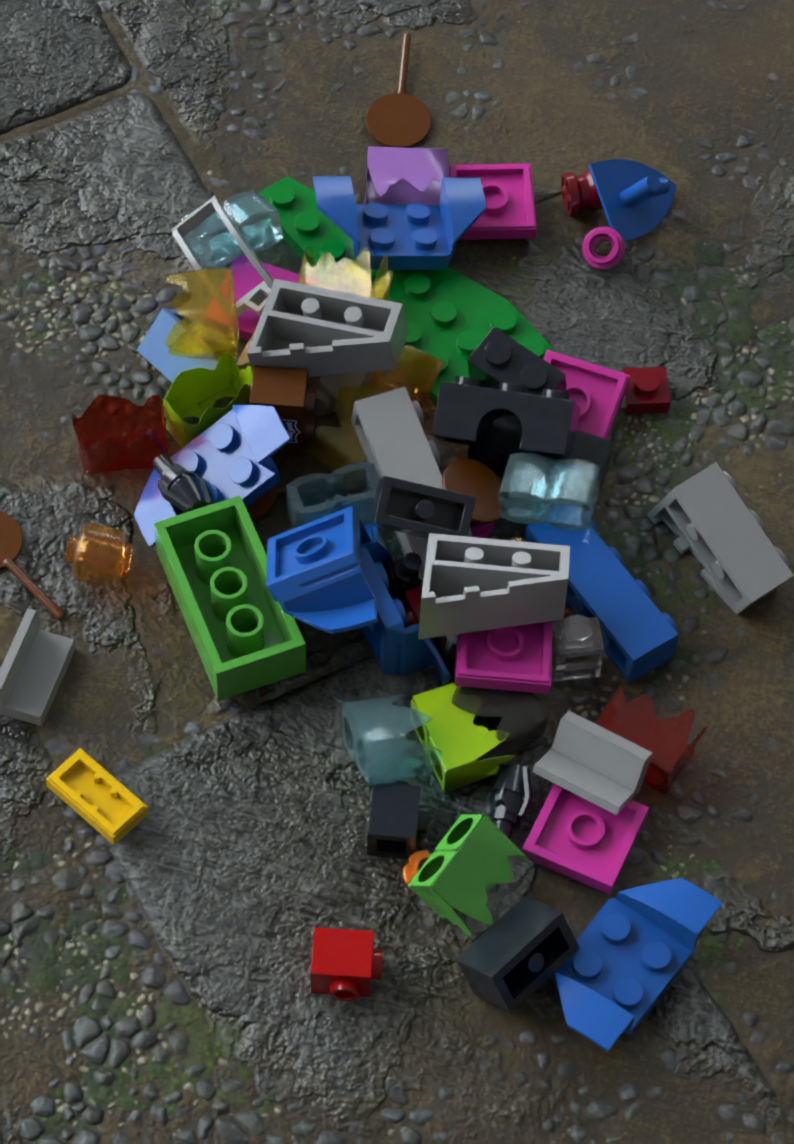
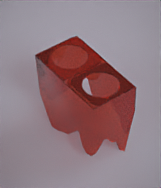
M98 395L80 418L72 414V424L83 473L153 467V460L158 455L166 454L168 456L166 436L167 415L166 417L164 416V406L160 396L152 395L143 406H139L126 398ZM103 440L96 450L89 448L92 443Z
M621 682L595 724L653 752L643 783L666 795L695 751L696 743L705 733L708 726L703 728L691 744H687L695 717L694 709L686 710L676 718L672 716L658 720L651 697L649 695H642L630 702H626L622 688L623 682Z

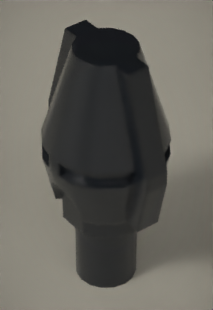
M160 454L153 460V467L161 475L157 486L165 500L185 513L211 505L206 484L197 474L178 464H174L166 454Z
M410 552L404 558L395 561L388 559L382 563L389 581L387 590L392 599L404 600V591L422 585V580L418 578L422 559L418 554Z
M514 763L500 766L486 793V814L491 816V821L510 839L512 828L517 826L521 818L526 817L532 803L530 768Z

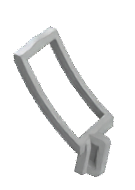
M213 196L171 229V232L199 277L232 321L248 309L261 316L274 280L249 247L220 200ZM216 211L242 251L264 279L263 282L232 306H230L212 281L184 237Z

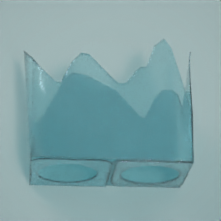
M404 694L342 703L343 745L370 786L429 774L441 762L442 751L405 738L408 732L429 722L432 718L413 708L391 704L404 697Z

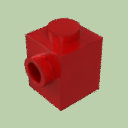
M314 927L310 973L311 993L330 994L332 998L341 1001H353L360 996L370 997L371 979L381 980L383 950L373 949L374 931Z

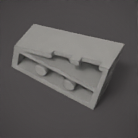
M274 279L247 352L252 371L254 366L308 370V377L396 370L409 333L403 304Z
M717 462L673 488L647 516L655 525L663 521L678 537L674 540L673 545L681 554L689 550L705 567L701 570L700 575L737 615L779 588L794 575L789 569V562L785 554L778 547L773 546L763 531V524L759 516L753 510L747 508L737 493L738 489L734 479L727 472L722 471Z
M429 533L421 595L418 640L563 620L569 577L570 546Z

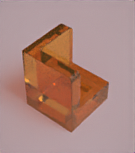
M406 345L401 353L396 370H393L391 375L384 371H374L368 384L384 392L406 387L411 401L417 400L422 409L445 362L422 350Z

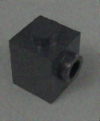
M389 780L384 783L373 782L367 834V855L409 859L415 853L417 833L427 834L429 805L420 804L421 786H412L401 780Z

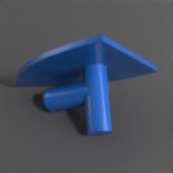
M626 159L604 160L588 165L609 226L621 235L624 242L634 240L649 233L663 220L671 207L677 185L659 171L643 163Z

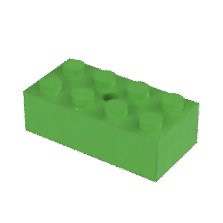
M241 495L154 523L157 555L218 701L306 672L305 641L295 618L284 613L281 605L273 600L266 586L267 554Z

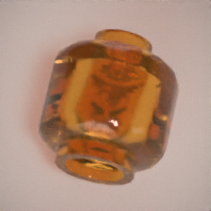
M88 523L83 526L79 536L70 535L64 561L73 563L72 574L75 580L112 588L118 583L119 579H127L134 544L128 543L127 534L123 530Z

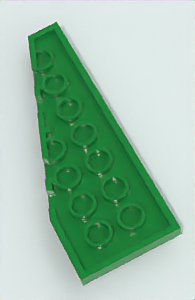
M287 176L253 195L254 207L329 289L403 304L409 333L398 365L435 406L437 405L441 381L454 383L456 376L469 377L467 359L493 327H496L542 359H544L547 350L556 352L507 299L448 266L446 270L361 269L353 250L351 238L317 209L315 191Z

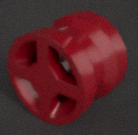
M589 169L582 175H575L572 172L561 175V193L567 214H578L580 209L590 208L592 211L603 209Z

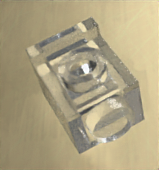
M576 614L566 617L561 621H554L552 634V674L554 681L600 677L604 644L598 617L587 618ZM569 657H587V661L566 663V659Z

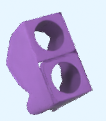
M368 146L364 204L409 205L420 203L423 205H438L443 177H449L448 149Z

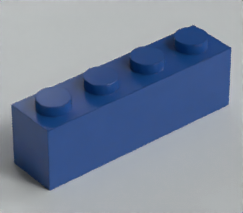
M569 502L526 526L525 542L570 546L566 604L628 683L674 658L679 636L675 622L667 613L659 611L651 601L650 593L645 584L639 579L634 580L624 567V562L619 552L614 547H608L598 535L595 523L587 514H581L576 506Z

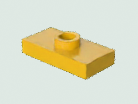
M81 748L46 778L47 787L114 846L149 814L146 804Z

